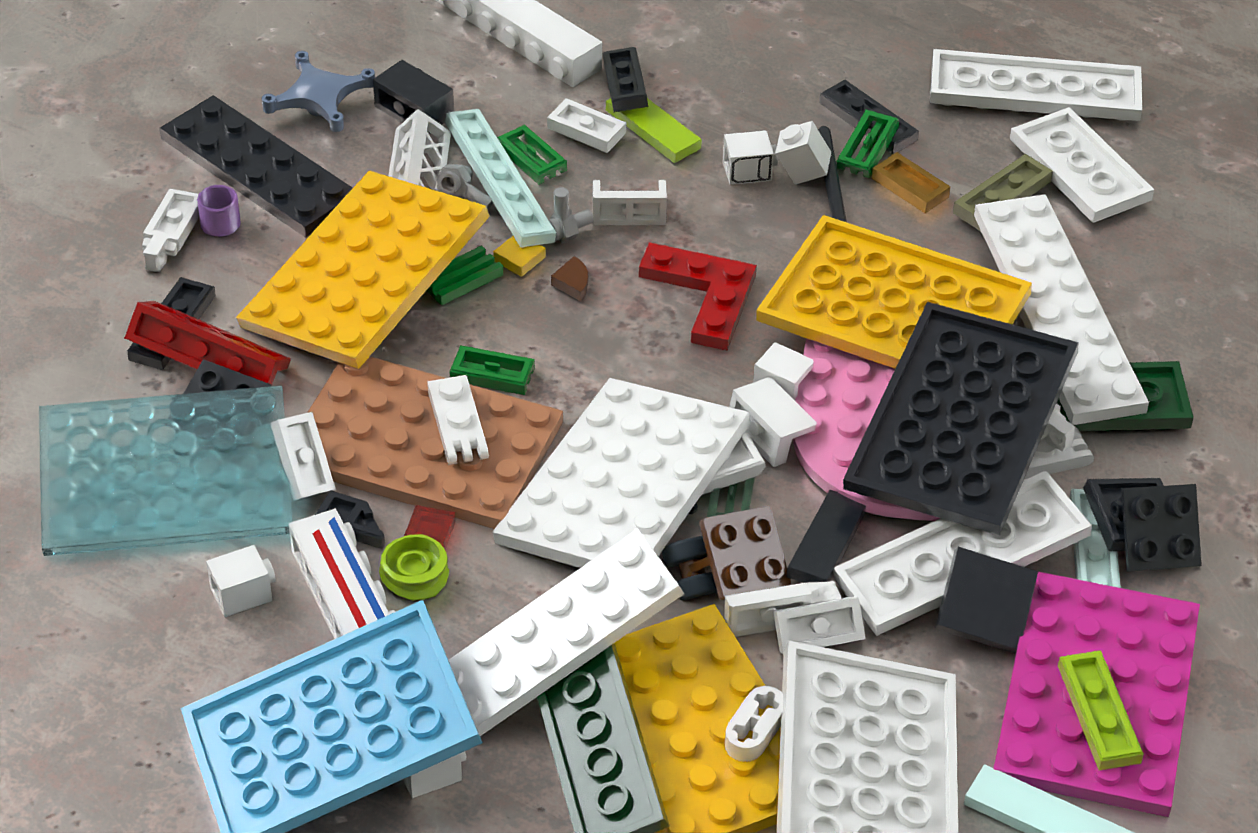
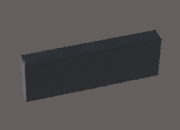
M636 47L603 52V63L613 111L620 112L649 107Z
M843 80L820 93L819 103L854 128H856L865 110L898 118L899 128L886 149L892 155L918 141L919 130L847 80ZM872 121L867 132L865 133V136H867L871 132L876 121Z
M180 277L161 304L200 319L216 296L215 287ZM134 342L127 350L129 361L159 370H164L171 358Z
M829 490L788 565L786 577L803 583L830 582L834 575V567L838 566L866 514V505L853 501L836 491Z

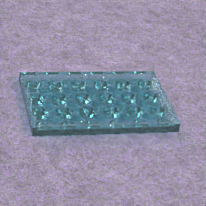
M283 386L39 406L41 544L43 555L51 556L290 534L289 523L293 522L290 483L284 471L270 424L285 418Z

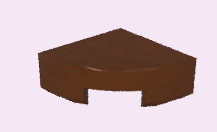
M573 256L551 275V286L579 301L585 297L589 281L588 270L579 258Z

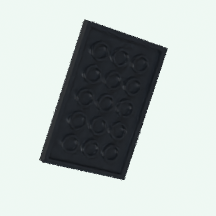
M927 302L844 476L843 490L1000 536L1078 354L1079 342Z

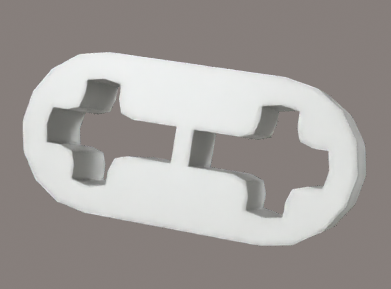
M760 686L748 694L726 727L725 750L729 756L744 762L755 760L764 752L781 727L783 693L780 690L771 686ZM767 705L773 707L766 709L761 717L758 716L759 708L764 709ZM750 730L753 731V739L747 738L744 742L738 741V739H744Z

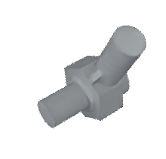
M448 164L442 168L436 182L443 193L452 196L461 195L469 201L486 205L487 210H489L493 202L489 196L470 184L473 171L469 166Z
M563 187L554 190V213L549 221L556 231L555 241L560 240L563 244L575 239L579 234L578 228L593 223L594 218L589 209L572 214V210L569 208V191Z

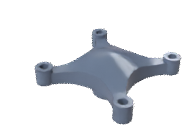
M298 51L295 53V65L301 72L300 77L286 92L280 95H263L262 108L268 114L288 108L307 109L311 115L323 116L329 122L331 131L340 132L344 129L343 114L337 112L338 105L350 93L363 88H372L375 71L367 68L363 69L361 74L354 76L331 73L315 68L309 62L308 53L306 51Z

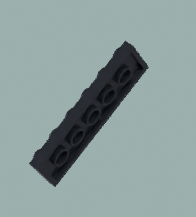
M214 95L159 128L162 140L305 238L314 232L353 188Z

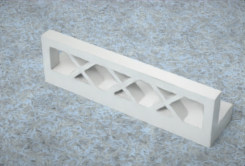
M417 109L396 128L389 177L425 187L420 177H424L430 189L442 192L436 180L442 168L447 165L451 131ZM428 132L438 138V143L434 144ZM425 153H427L430 157L431 161L434 164V167H431L429 165L428 161L424 156Z

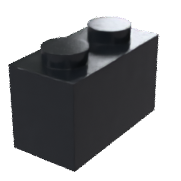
M403 59L373 79L374 106L401 123L419 109L443 125L446 113L454 112L453 89Z

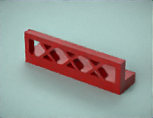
M156 301L137 302L124 339L195 369H198L204 359L271 385L277 371L288 369L291 358Z

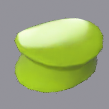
M423 534L407 535L393 540L386 546L381 555L379 575L385 586L400 597L409 600L429 599L436 597L446 585L449 576L448 556L444 547L435 539Z

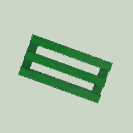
M865 110L836 160L837 169L844 171L847 167L850 168V173L857 175L861 171L863 172V177L870 178L873 167L878 165L899 128V119ZM872 121H876L871 132L866 136L863 142V146L860 149L858 155L855 159H852L854 152L856 151L858 145L863 139Z
M525 124L497 137L511 161L538 185L544 183L545 176L549 179L556 177L557 170L560 173L567 171V160ZM518 137L525 141L527 145H525L520 139H518ZM537 153L540 154L549 163L547 164L542 158H540L537 155Z
M481 245L454 258L426 291L440 305H444L503 276V265L500 262L495 263V257L492 254L486 255V249Z
M460 345L449 375L450 378L466 375L469 384L473 386L525 395L527 384L529 385L531 374L535 370V359Z

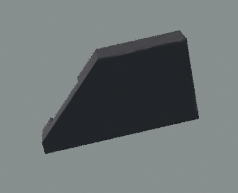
M330 490L316 514L336 508L343 524L347 522L351 524L357 542L383 549L385 537L373 517V512L368 502Z

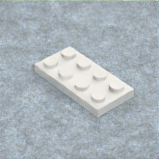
M1070 107L1011 128L1010 140L1024 154L1029 155L1053 171L1051 181L1092 223L1152 201L1154 189Z

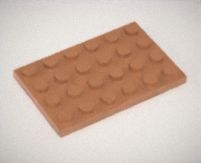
M369 357L359 369L339 362L307 412L313 413L333 482L495 529L499 522L505 518L512 505L531 482L563 423L562 410L469 384L488 447L489 458L480 460L476 448L471 449L473 461L464 463L462 453L459 451L456 452L457 464L448 465L429 398L427 381L445 379V377L374 357Z

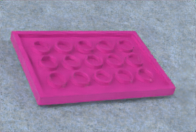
M1038 572L1024 635L1019 637L993 769L1042 791L1169 817L1172 808L1200 604ZM1102 651L1144 754L1141 764L1098 770L1059 671V657Z

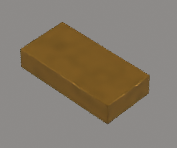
M898 152L873 167L872 179L925 214L949 198L951 186Z

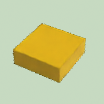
M512 236L493 251V256L496 263L500 262L503 267L523 277L546 258V248L541 245L520 247L514 236Z

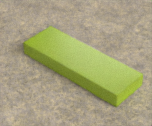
M611 98L606 100L605 110L616 119L626 122V126L673 163L701 149L702 139L651 100L648 99L649 107L620 112L613 111Z
M1102 651L1059 657V671L1098 770L1141 764L1144 754Z

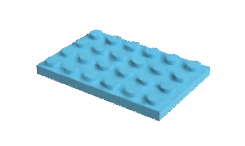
M423 600L181 708L221 833L288 832L483 743Z

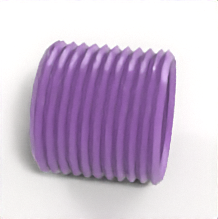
M213 185L203 189L198 194L197 203L200 225L206 234L217 237L228 236L240 227L241 219L238 196L233 188L226 185Z

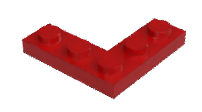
M649 242L639 265V278L707 292L691 331V343L728 351L756 278L757 265Z

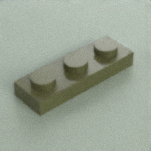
M1024 154L954 202L953 214L981 231L974 217L975 205L1030 197L1051 182L1053 171L1029 155Z

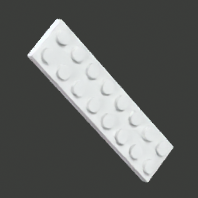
M1046 194L975 205L974 217L999 271L1032 283L1031 295L1020 311V316L1026 328L1079 342L1078 354L1059 396L1070 423L1077 425L1147 413L1149 401Z

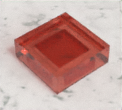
M416 505L404 536L423 534L435 539L446 549L456 522L455 512Z

